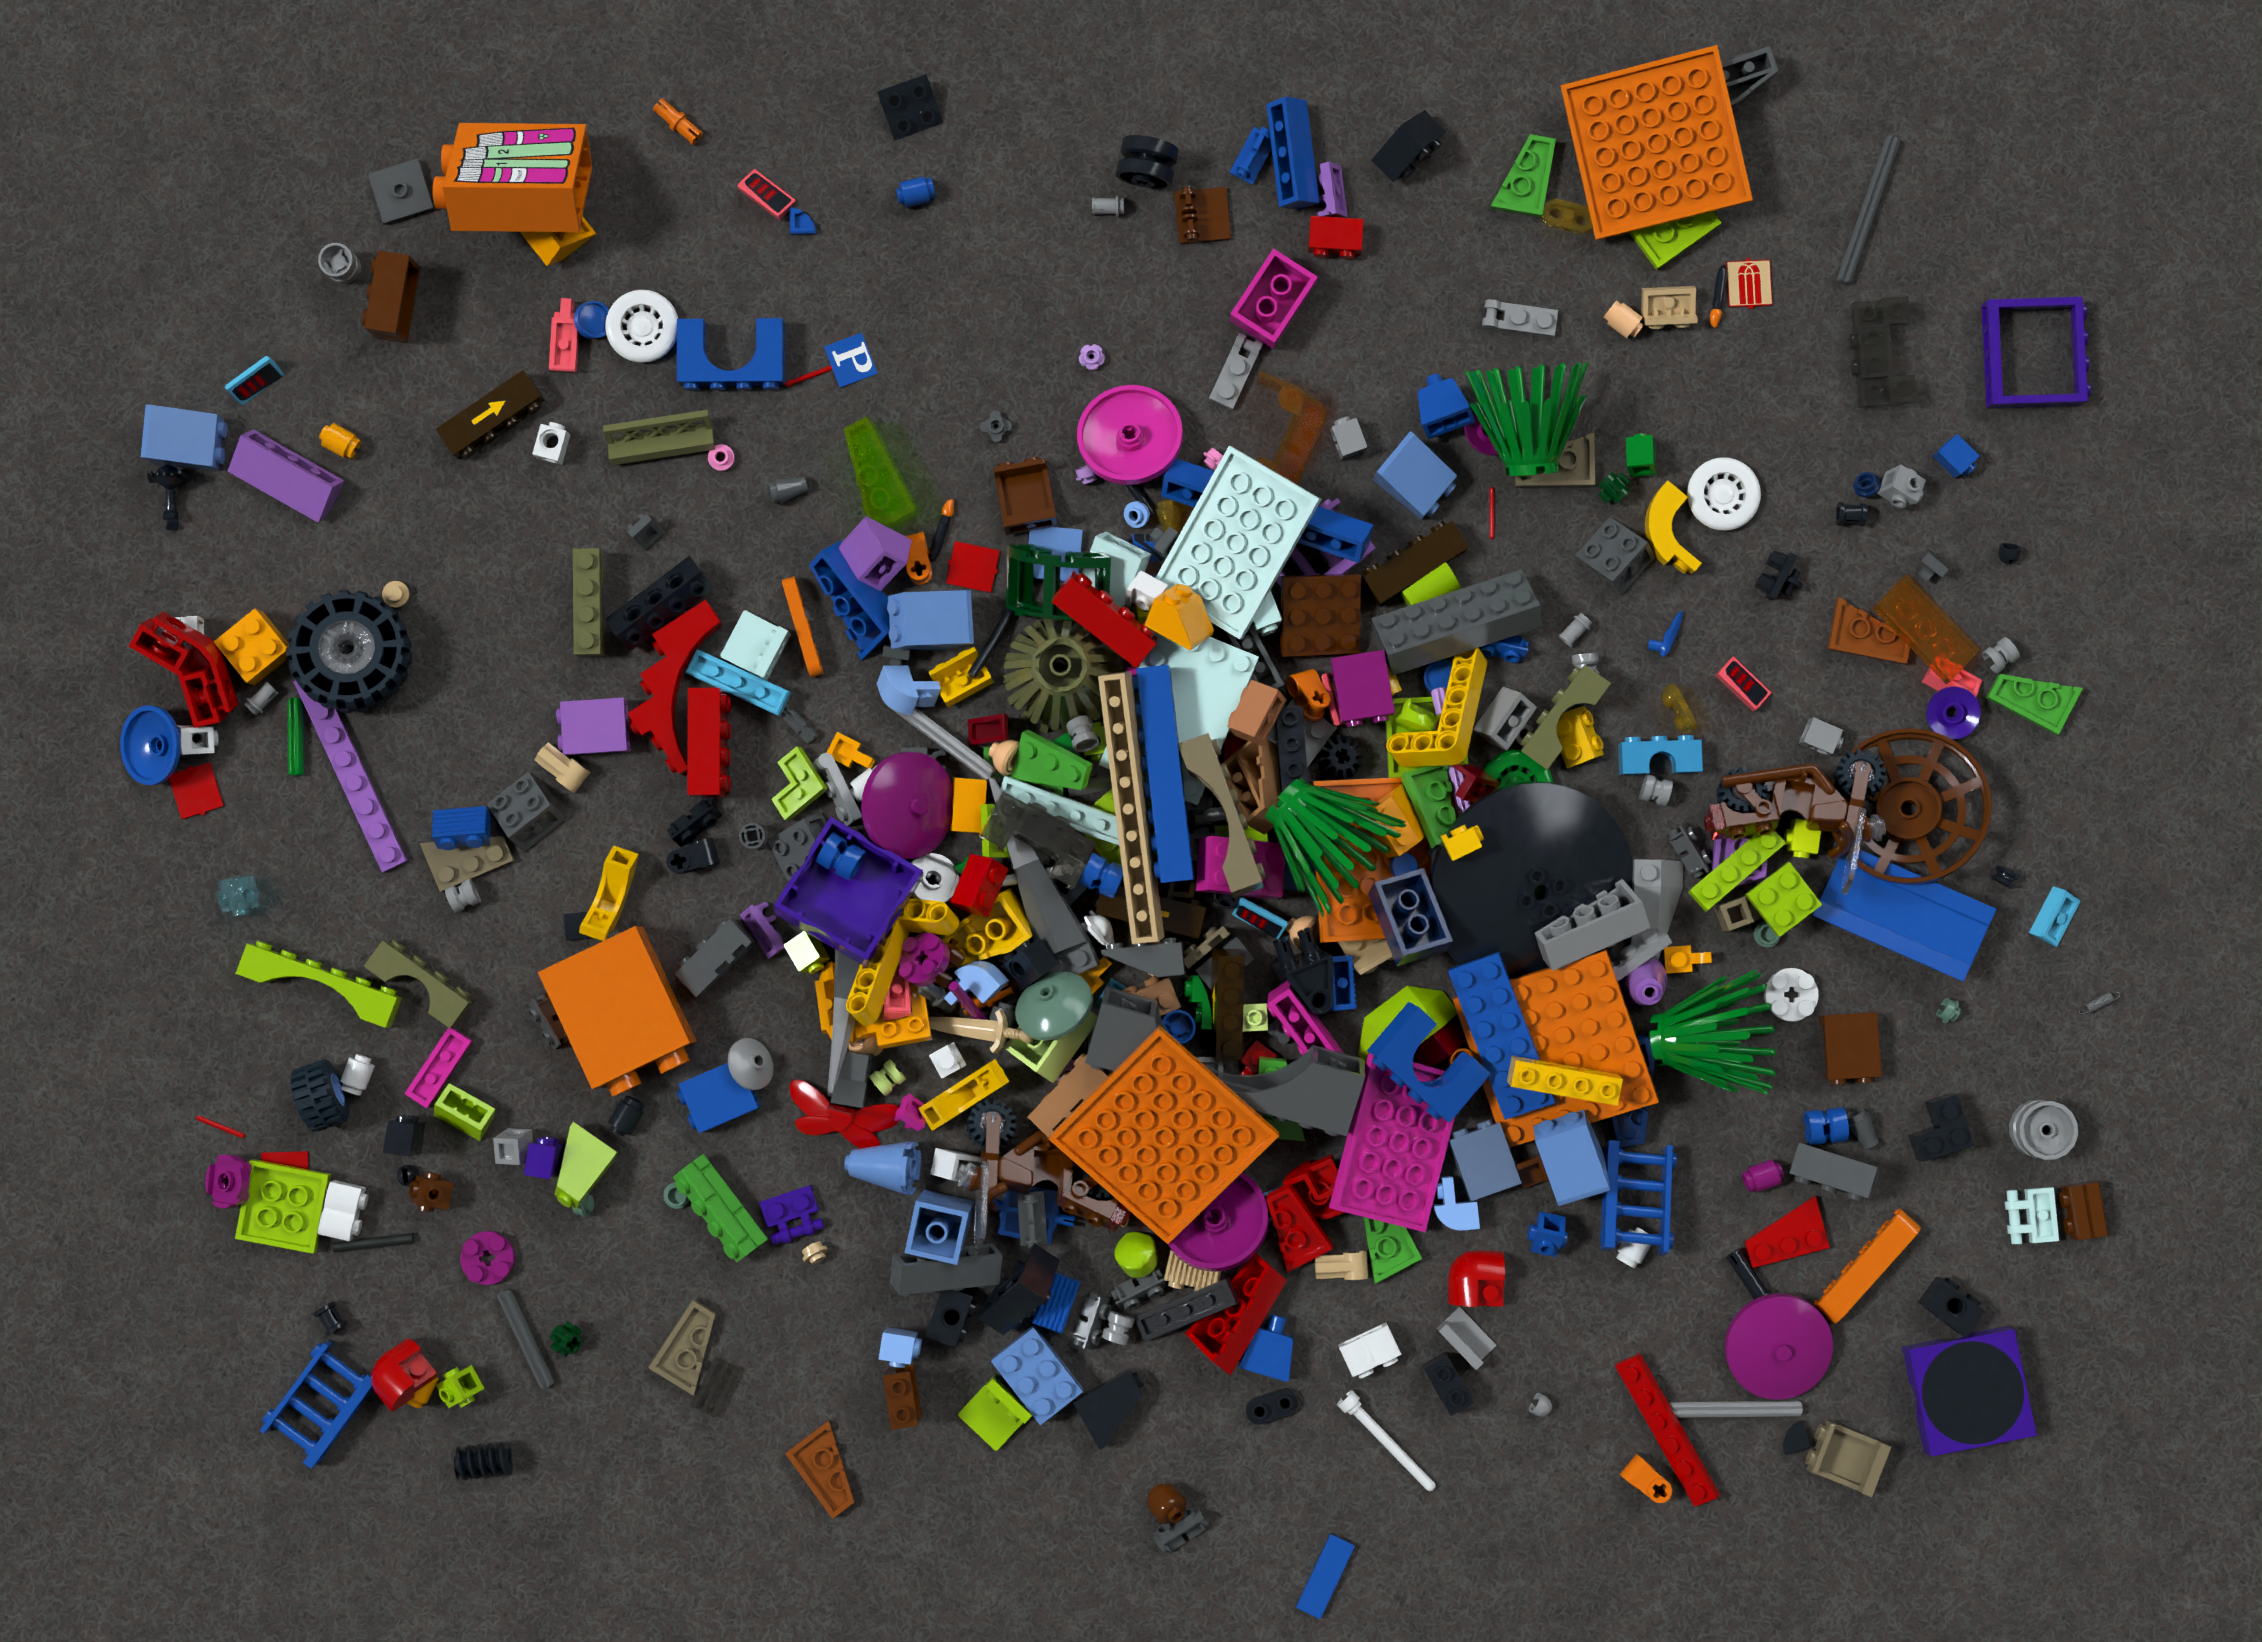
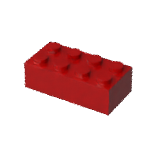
M688 688L687 795L694 798H726V792H731V776L726 774V765H731V750L726 748V739H731V723H728L726 720L727 713H731L732 704L731 697H728L727 692L721 688Z

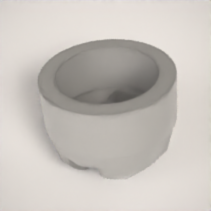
M1537 1393L1534 1399H1538L1536 1407L1531 1403L1529 1412L1543 1417L1551 1412L1552 1404L1548 1397Z

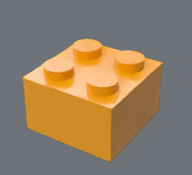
M256 608L214 641L246 683L252 685L259 683L288 659L286 657V648L289 647V643L265 613Z

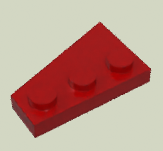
M1291 1183L1267 1194L1266 1200L1274 1228H1276L1287 1273L1333 1249V1243Z
M1812 1196L1774 1223L1744 1241L1752 1268L1830 1248L1816 1196Z

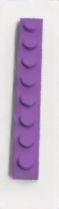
M294 681L381 871L384 873L407 862V858L338 710H329L320 703L314 702L301 689L298 683Z

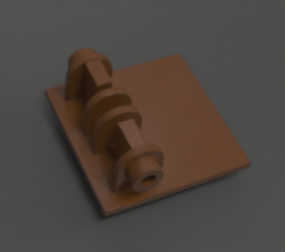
M1186 186L1182 188V191L1174 192L1179 244L1231 239L1226 187L1193 190L1191 186Z

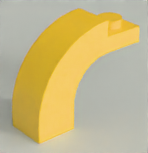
M1667 480L1653 496L1646 512L1645 533L1647 542L1656 558L1663 565L1672 558L1675 561L1673 565L1676 569L1684 574L1686 572L1692 574L1702 563L1676 541L1672 532L1674 514L1688 497Z
M616 846L612 847L604 861L597 894L580 925L579 933L605 941L609 932H613L622 913L635 874L638 853Z
M994 1059L918 1108V1110L933 1131L1010 1081L1006 1077L1004 1070Z

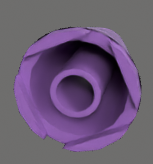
M1653 957L1618 981L1625 1003L1635 1007H1646L1657 1003L1661 999L1667 987V974L1663 965Z

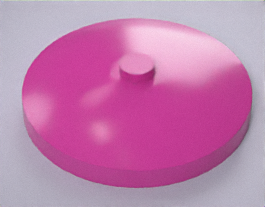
M1124 385L1101 393L1088 404L1078 423L1077 441L1084 462L1096 475L1116 484L1133 485L1155 479L1170 468L1181 450L1183 429L1177 409L1166 396L1145 386Z

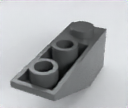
M1176 938L1161 939L1158 945H1150V942L1137 943L1134 944V947L1123 948V943L1107 944V950H1101L1102 955L1156 977L1185 975L1182 942L1176 943Z

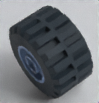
M327 1059L296 1068L291 1072V1091L296 1108L305 1125L314 1133L345 1123L349 1119L347 1093L341 1089L342 1083L340 1082L341 1077L338 1071Z

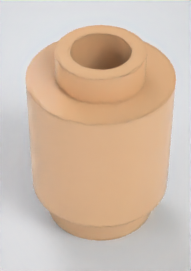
M1617 300L1603 317L1608 321L1607 324L1626 339L1629 335L1635 337L1643 327V324L1640 322L1643 317L1624 302L1620 304Z

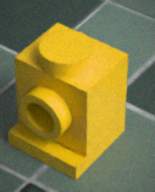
M1462 825L1450 831L1451 837L1448 838L1446 834L1440 836L1451 861L1481 848L1482 844L1480 841L1484 840L1478 825L1468 829L1465 825Z

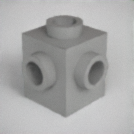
M1899 465L1885 472L1877 494L1890 501L1893 506L1904 509L1917 504L1921 500L1926 480L1917 475L1914 470Z

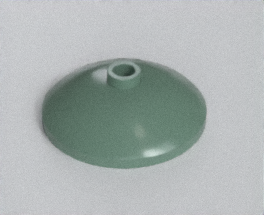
M1063 971L1044 975L1031 983L1021 994L1015 1010L1016 1021L1020 1029L1033 1039L1046 1041L1061 1038L1077 1029L1087 1018L1093 1002L1092 991L1088 983L1075 973Z

